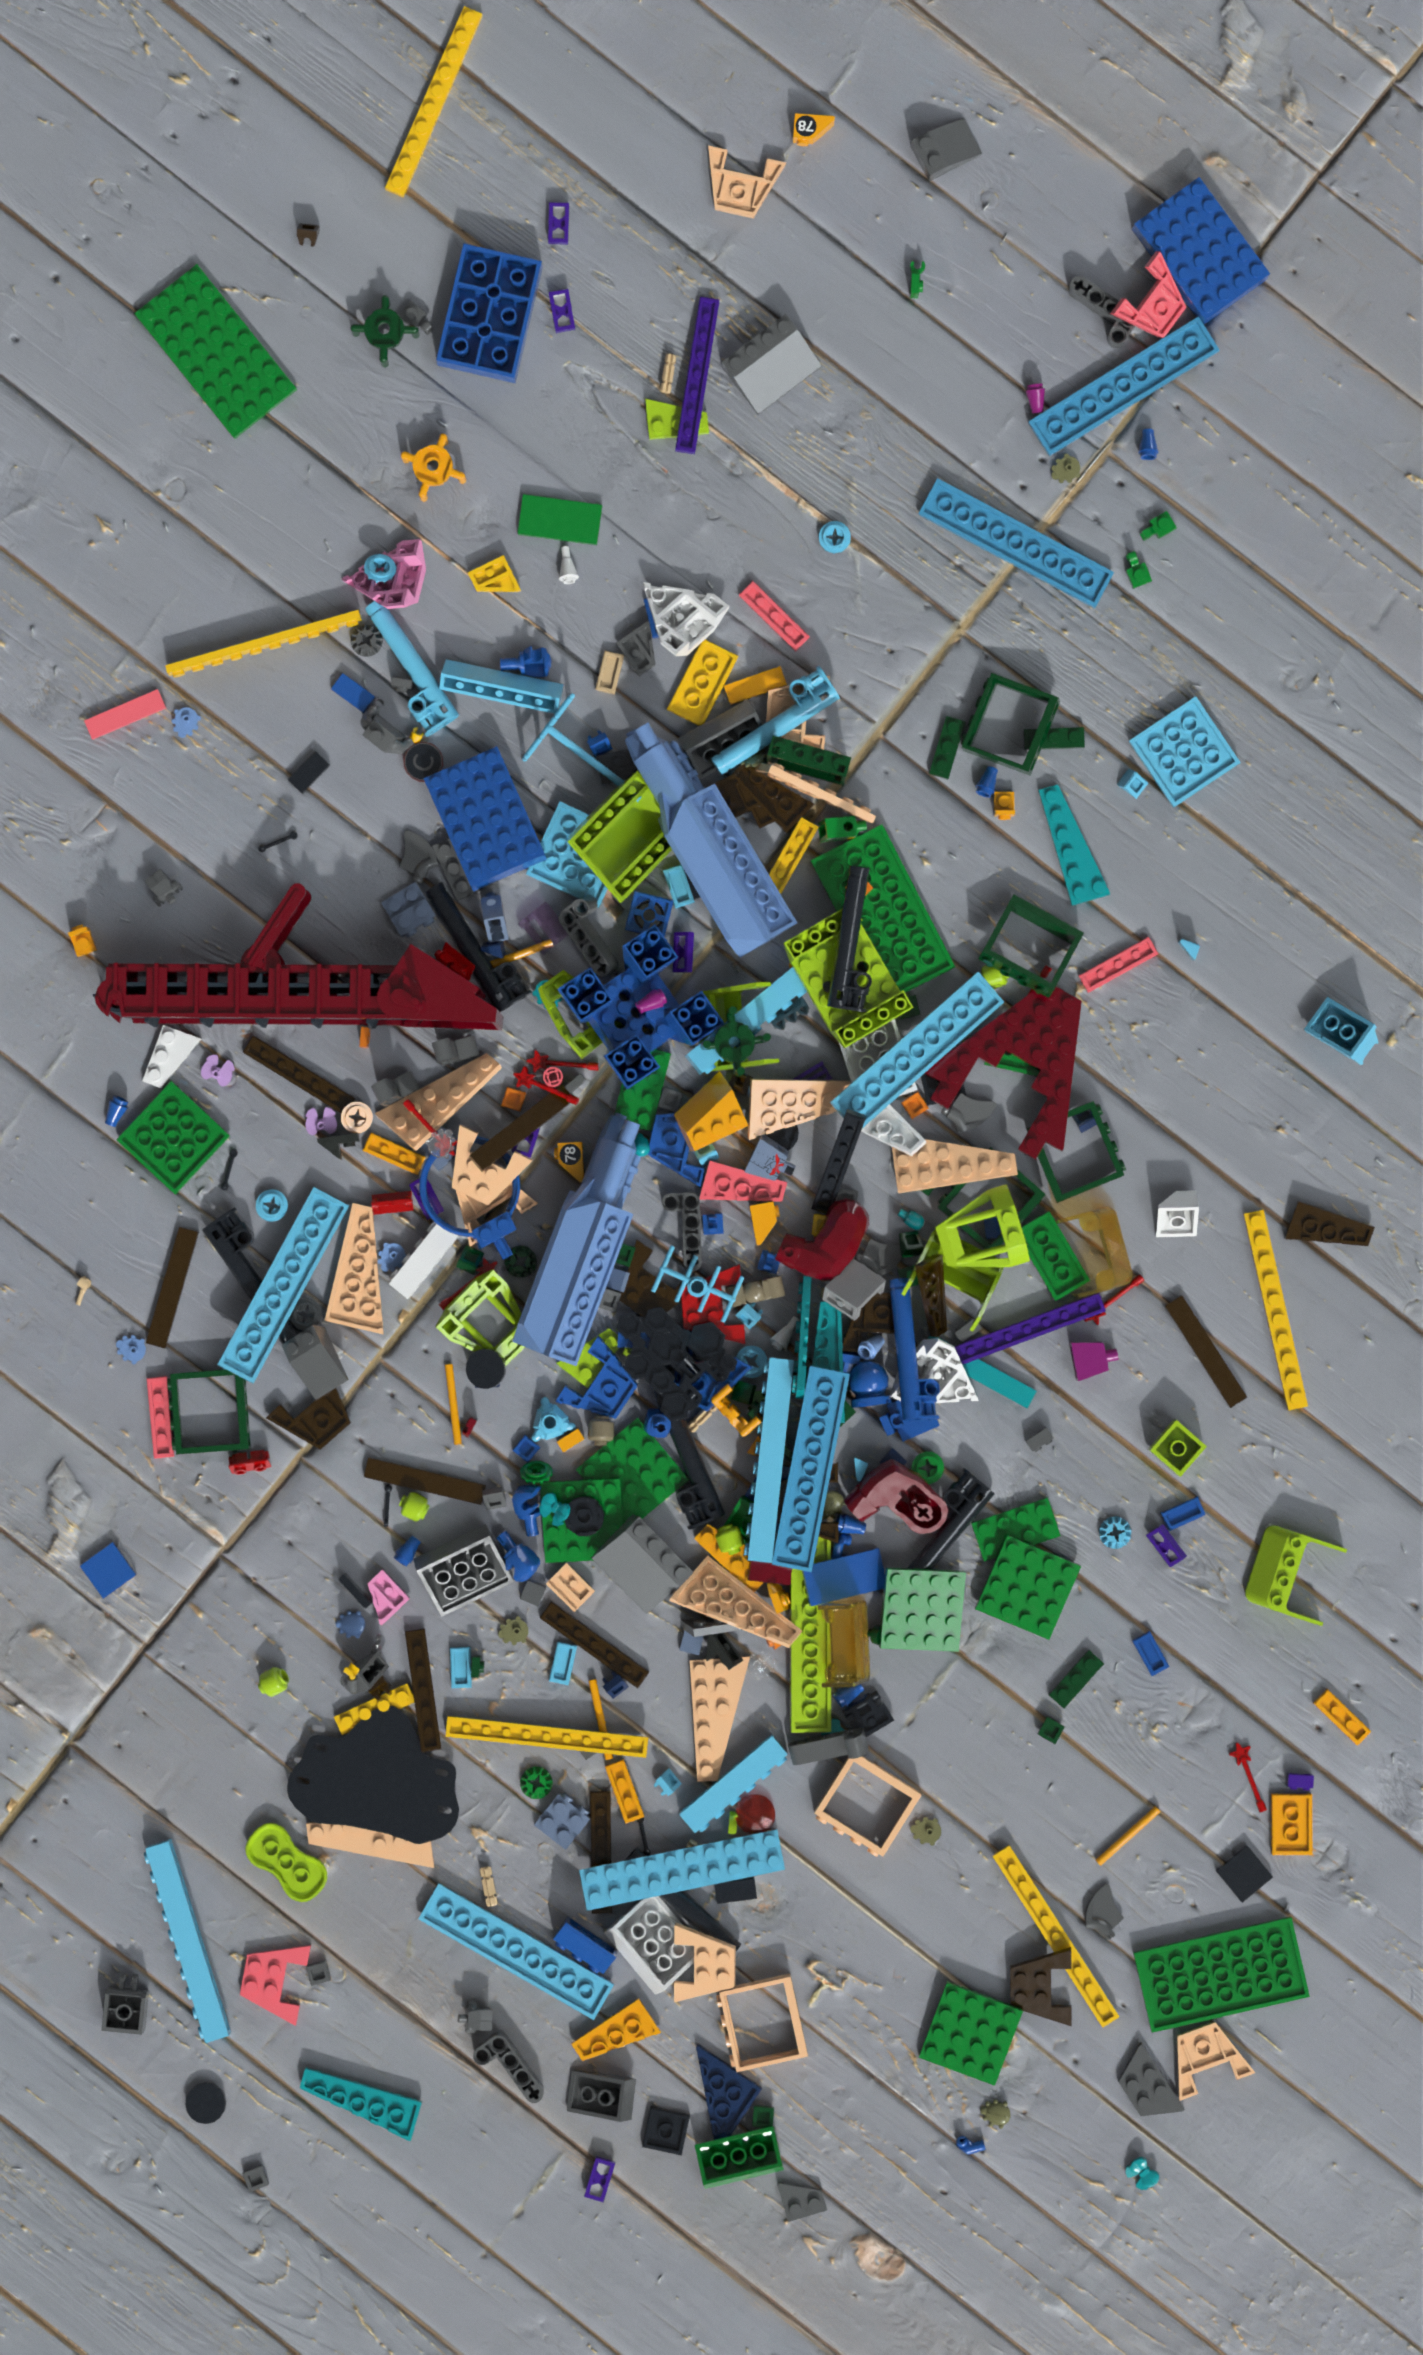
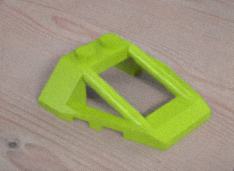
M562 970L541 985L538 990L541 1000L559 1034L575 1053L583 1059L603 1042L589 1022H586L588 1029L574 1037L572 1036L555 1004V1001L562 997L557 989L574 978L565 970ZM614 1021L615 1026L620 1029L622 1024Z
M1007 1184L986 1190L935 1227L947 1266L1013 1267L1030 1261L1025 1237ZM988 1201L991 1202L993 1209L964 1216ZM996 1216L1004 1244L965 1255L957 1227ZM1005 1252L1007 1254V1258L982 1259Z
M493 1269L475 1278L448 1304L435 1326L448 1340L462 1345L471 1351L493 1349L499 1352L504 1358L505 1366L525 1348L513 1342L522 1313L508 1284ZM499 1291L513 1313L495 1296ZM485 1298L515 1326L495 1347L465 1319ZM464 1328L481 1346L458 1332Z

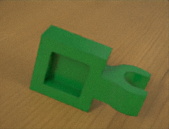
M914 261L910 263V298L918 299L919 292H923V280H920V274L925 270L924 261H922L920 269L914 267Z
M1166 511L1150 520L1149 524L1151 527L1143 530L1140 536L1143 541L1155 534L1160 539L1176 530L1177 527Z
M1135 551L1128 553L1126 558L1130 568L1126 570V574L1132 589L1152 582L1145 562L1139 564Z

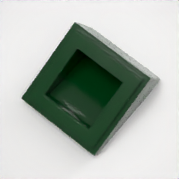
M918 1231L899 1233L902 1257L919 1256L924 1246Z
M466 1245L456 1267L474 1275L484 1253Z

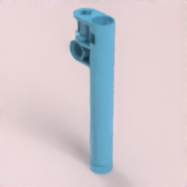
M374 601L365 608V611L371 616V620L420 691L409 700L408 707L416 721L420 722L425 729V736L429 737L455 720L459 713L445 692L439 689V683L389 609ZM415 702L423 704V708L420 711L412 709ZM445 706L448 711L443 714L441 708Z
M819 665L808 676L804 675L790 684L789 694L795 703L793 706L711 758L721 775L771 744L773 736L782 737L840 699L835 688ZM800 685L803 687L804 692L797 695L793 692V687ZM825 694L828 696V697H827L826 699H824V700H821V698H820V697H822V696L825 695Z

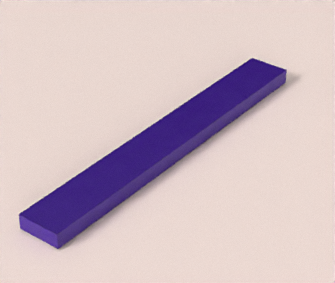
M700 297L675 452L694 455L696 452L720 299Z
M1098 1292L954 1347L963 1365L1103 1313L1106 1309Z

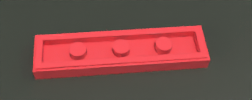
M754 581L739 594V597L795 652L810 638Z
M157 689L84 720L92 740L162 711L166 709V706Z
M1147 937L1078 975L1087 993L1153 958L1158 955V952L1151 939Z
M167 1376L146 1378L154 1459L175 1456V1452L172 1450L173 1430L170 1427L171 1410L169 1409Z

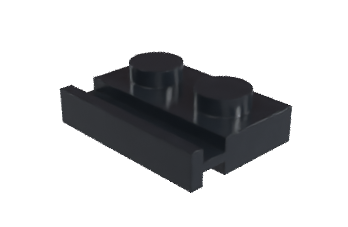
M628 749L596 755V759L622 780L629 778L638 771ZM600 773L602 784L612 783L611 780Z

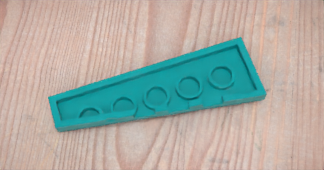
M1059 785L1038 790L1071 906L1109 896L1110 891Z
M803 1276V1282H799L798 1294H802V1302L797 1304V1314H801L800 1321H796V1333L800 1334L799 1341H795L794 1353H798V1361L794 1360L793 1373H797V1376L793 1375L792 1392L796 1393L795 1399H804L811 1294V1277Z
M820 1302L812 1366L843 1372L841 1311L827 1302ZM843 1407V1413H842L841 1423H845V1408H844V1407Z
M307 2067L300 2084V2089L325 2101H329L339 2108L348 2110L376 2126L379 2125L407 2141H411L422 2101Z

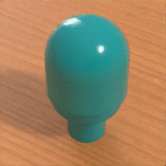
M637 1134L634 1140L637 1150L636 1155L644 1157L650 1151L649 1141L643 1134Z
M903 1209L899 1210L897 1216L903 1218V1222L908 1227L919 1230L924 1226V1218L920 1214L911 1210L909 1212Z

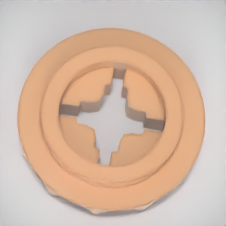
M360 1101L350 1102L340 1114L341 1124L351 1133L366 1131L373 1119L371 1109ZM358 1109V1115L364 1119H357L356 1123H354V1119L349 1117V1115H355Z

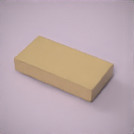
M604 651L595 688L596 691L615 695L624 655Z

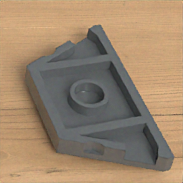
M1140 2043L1132 2059L1130 2058L1125 2071L1122 2072L1118 2079L1119 2084L1140 2116L1183 2112L1185 2110L1142 2043Z

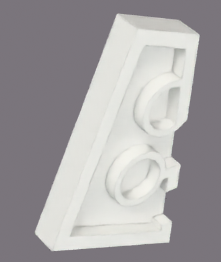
M163 1025L142 1081L163 1088L202 1039Z
M890 1104L861 1130V1132L910 1156H913L926 1144V1140Z

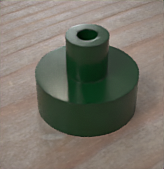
M879 1624L867 1632L871 1642L875 1645H879Z

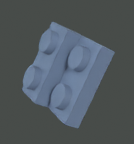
M416 882L381 902L402 938L404 936L407 938L417 933V928L422 925L424 928L435 922L434 918L437 917Z
M558 1793L535 1822L534 1826L566 1850L591 1817L588 1815L590 1812L582 1805L577 1807L572 1803L573 1798L568 1794L563 1793L562 1795Z

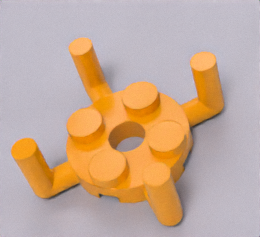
M444 433L440 434L436 445L424 447L415 455L406 451L401 453L403 463L412 462L414 474L422 483L418 495L423 502L428 500L427 492L429 486H441L450 476L458 479L461 484L466 482L465 474L453 469L452 458L447 450L444 449V446L449 442L447 435ZM432 460L437 461L439 464L438 468L434 471L427 468V464Z
M727 1384L711 1398V1402L719 1409L723 1416L728 1418L739 1434L745 1437L761 1423L763 1417L759 1413L757 1415L761 1420L757 1416L749 1421L744 1416L740 1417L741 1411L735 1404L730 1406L731 1402L726 1397L734 1388Z

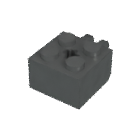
M120 1973L119 1987L109 1986L105 1992L101 2031L142 2035L146 2028L149 1990L137 1989L138 1974H133L131 1988H126V1973ZM124 2006L129 2009L127 2014L123 2013L124 2010H121Z

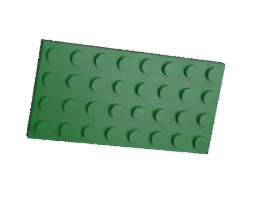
M197 264L134 313L234 439L297 391V388Z
M883 824L811 860L836 912L843 908L850 865L870 868L867 879L873 889L865 896L861 925L900 992L904 990L906 993L955 968ZM862 962L867 971V964Z
M1291 1916L1133 1952L1152 2033L1310 1997Z

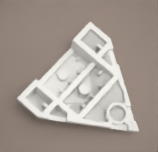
M643 582L660 643L675 656H686L714 632L729 609V605L715 594L707 593V595L694 593L693 590L664 585L656 587L651 586V583Z
M939 1338L922 1340L916 1347L919 1379H934L938 1382L940 1392L936 1396V1403L959 1402V1399L979 1401L955 1347ZM897 1373L890 1395L901 1401L899 1376Z

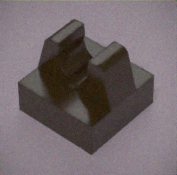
M300 223L297 228L299 244L303 246L304 239L309 238L311 240V247H314L319 235L320 226Z
M733 1072L728 1084L733 1091L745 1096L750 1086V1079H753V1077L745 1073L737 1077Z
M382 1675L368 1692L381 1702L383 1701L380 1696L382 1691H386L389 1696L392 1695L391 1684Z

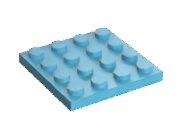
M1196 696L1129 740L1130 745L1173 808L1241 763Z
M559 801L540 842L547 860L529 867L526 875L578 899L586 895L594 896L597 900V908H599L608 888L567 842L568 836L589 814Z

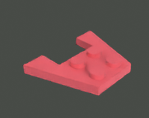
M1156 251L1145 265V268L1157 280L1136 309L1126 298H1121L1110 314L1158 338H1164L1186 309V305L1161 252Z
M311 1945L247 1954L240 1995L296 2026L300 2005L280 2001L287 1963L307 1966Z

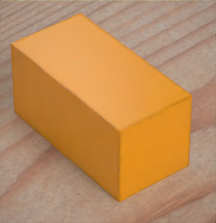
M578 1428L558 1440L557 1444L562 1452H565L585 1438Z

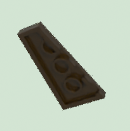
M745 764L740 765L731 774H736L778 820L775 823L786 834L815 805L797 793L785 788L780 783L766 777L761 772L756 771L754 768L745 767Z
M1297 1201L1284 1239L1368 1246L1375 1227Z
M934 1254L915 1265L928 1329L932 1337H938L947 1332L943 1254Z

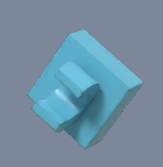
M755 1302L747 1303L736 1314V1317L749 1330L762 1318L760 1315L763 1313V1310L761 1309L759 1312H756L752 1308L756 1304Z
M668 1768L656 1779L654 1787L660 1785L663 1789L660 1794L662 1796L665 1794L669 1796L682 1783Z

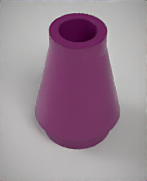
M1043 383L1027 385L1025 392L1032 414L1044 412L1045 388H1043Z
M659 988L657 990L653 989L640 1001L636 1002L635 1005L641 1014L663 1007L667 1000L663 991Z

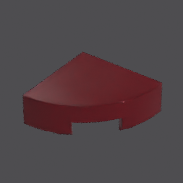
M470 1417L462 1431V1435L469 1438L478 1420Z

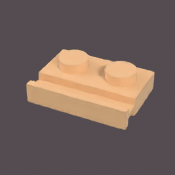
M567 1562L546 1583L574 1612L595 1592Z

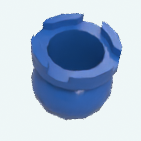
M866 1360L857 1364L851 1371L849 1385L851 1391L856 1395L855 1399L851 1400L852 1408L892 1403L891 1395L886 1396L885 1393L888 1388L889 1377L886 1370L880 1364Z

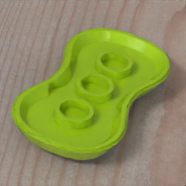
M266 1823L258 1827L249 1837L245 1846V1852L249 1861L254 1866L273 1874L279 1880L284 1892L291 1899L298 1902H307L316 1897L324 1888L327 1882V1871L324 1864L317 1858L301 1852L294 1845L288 1832L282 1826L275 1823Z

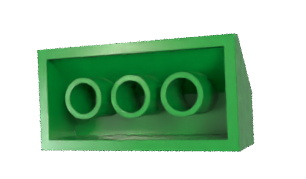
M774 2126L694 2145L705 2189L784 2170Z

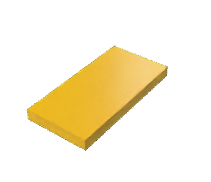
M705 639L698 646L666 710L697 726L704 724L739 656Z

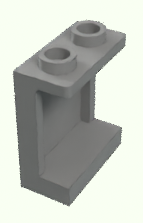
M853 1259L840 1275L833 1278L825 1286L822 1300L855 1321L860 1316L861 1308L876 1293L882 1294L884 1292L886 1280L881 1275L868 1269L864 1264Z

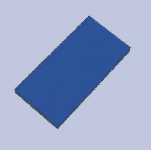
M879 1548L813 1563L812 1572L802 1571L809 1606L884 1589L885 1573Z

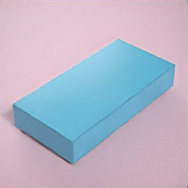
M682 865L663 870L675 908L695 903Z
M557 1642L549 1678L550 1682L569 1685L578 1645Z
M471 1646L450 1647L451 1688H472Z

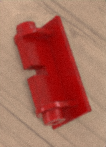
M445 942L442 951L438 949L435 952L436 960L445 966L449 965V969L469 981L475 965Z
M412 1191L372 1195L373 1215L414 1211Z
M264 1449L251 1451V1459H247L246 1452L232 1454V1457H228V1467L231 1473L236 1475H242L252 1470L264 1471L266 1468L272 1467L269 1461V1451Z

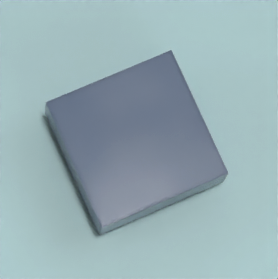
M613 1268L606 1287L624 1292L630 1273Z
M684 1630L679 1651L699 1655L704 1636L693 1637Z

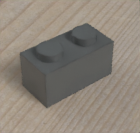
M969 1318L965 1321L966 1324L964 1326L960 1325L955 1329L956 1332L954 1334L961 1343L982 1329L978 1323L973 1332L970 1331L975 1318Z
M1045 1427L1025 1440L1032 1452H1038L1042 1449V1445L1050 1444L1054 1437L1048 1428Z

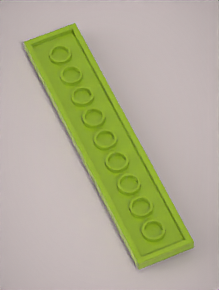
M818 1537L814 1563L831 1559L830 1540ZM792 1569L790 1621L800 1628L802 1633L790 1646V1732H831V1602L809 1606L802 1570Z

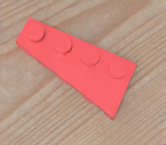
M710 1161L699 1200L782 1202L787 1182L778 1179L773 1181L744 1172L745 1170Z

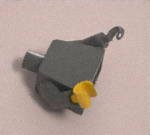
M378 697L373 699V706L369 707L360 721L362 728L365 730L362 735L381 751L393 754H402L414 743H420L424 732L417 734L418 727H415L410 736L406 737L378 714L379 706L376 704V701H380L382 705H384V701Z
M381 1634L376 1635V1642L372 1645L370 1655L355 1663L350 1662L349 1667L344 1669L343 1672L345 1674L341 1677L340 1682L351 1694L371 1689L389 1668L381 1656Z

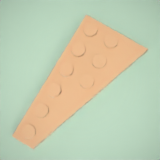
M768 762L767 764L759 763L758 766L752 767L758 772L768 773L767 776L769 778L785 782L786 786L812 798L823 799L830 806L838 809L842 808L843 812L858 819L865 820L868 823L874 822L876 816L870 813L871 809L862 805L857 807L853 805V800L846 797L840 799L836 797V792L828 788L824 791L818 788L820 784L812 780L801 779L802 775L796 772L783 771L785 767L780 764Z
M486 1053L376 1112L375 1115L411 1148L417 1151L432 1136V1133L403 1105L407 1099L415 1105L416 1110L437 1131L502 1067Z
M750 1079L748 1139L751 1140L764 1134L773 1133V1131L789 1128L836 1112L837 1110L830 1102L852 1083L851 1080Z
M925 1139L926 1144L913 1156L892 1147L898 1193L1018 1175L1016 1155L1014 1153Z
M352 1203L324 1321L384 1335L372 1207Z
M709 1556L701 1562L694 1570V1573L669 1600L788 1648L802 1633L800 1628L781 1613L776 1614L775 1609Z
M742 1656L743 1661L730 1670L723 1665L720 1658H712L709 1661H706V1659L690 1660L697 1782L718 1781L750 1656Z
M306 1823L308 1843L311 1845L431 1868L435 1867L431 1841L423 1844H414L389 1834L347 1825Z

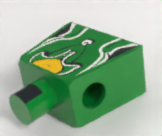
M855 816L825 818L817 824L819 827L820 844L851 840L857 837L858 833L867 832L866 821H856Z

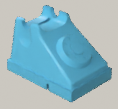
M1328 997L1304 1028L1306 1033L1349 1059L1351 1058L1359 1065H1363V1060L1374 1044L1379 1042L1375 1031L1377 1028L1375 1024Z

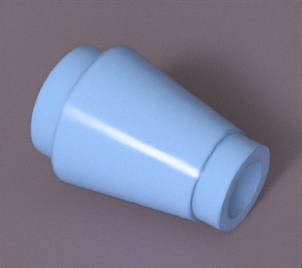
M876 1335L861 1342L858 1348L859 1356L864 1360L874 1359L885 1343L884 1338L881 1335Z

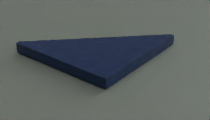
M697 2044L696 2050L713 2138L717 2140L730 2137L762 2090V2087L742 2073L736 2072L735 2068Z

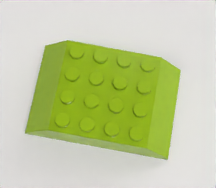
M638 771L614 789L568 836L567 840L570 846L620 903L633 892L672 850L658 822V818L661 817L660 806Z

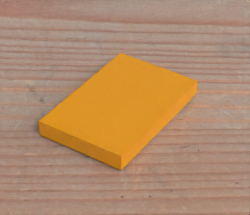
M1271 1793V1855H1313L1311 1793Z

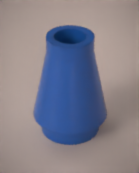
M1144 429L1142 430L1138 454L1142 460H1154L1159 453L1154 430Z
M987 766L984 774L975 786L978 795L990 798L994 794L998 773L996 768Z
M113 1096L109 1100L106 1124L116 1127L118 1121L128 1109V1101L126 1099Z
M839 1514L836 1522H838L839 1533L862 1535L865 1533L866 1523L847 1514Z
M411 1536L395 1551L396 1554L393 1558L407 1567L409 1563H412L421 1542Z
M857 1680L852 1684L836 1689L833 1696L841 1708L843 1706L847 1707L864 1691V1688Z

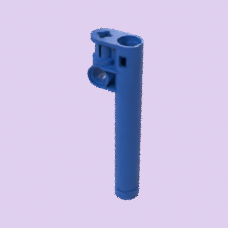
M908 1278L889 1280L903 1421L938 1420L940 1417L936 1415L935 1403L937 1402L936 1396L940 1392V1386L936 1380L919 1379L910 1289H908L905 1296L901 1294Z

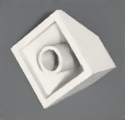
M1196 1190L1176 1191L1158 1205L1156 1237L1197 1235L1199 1204Z

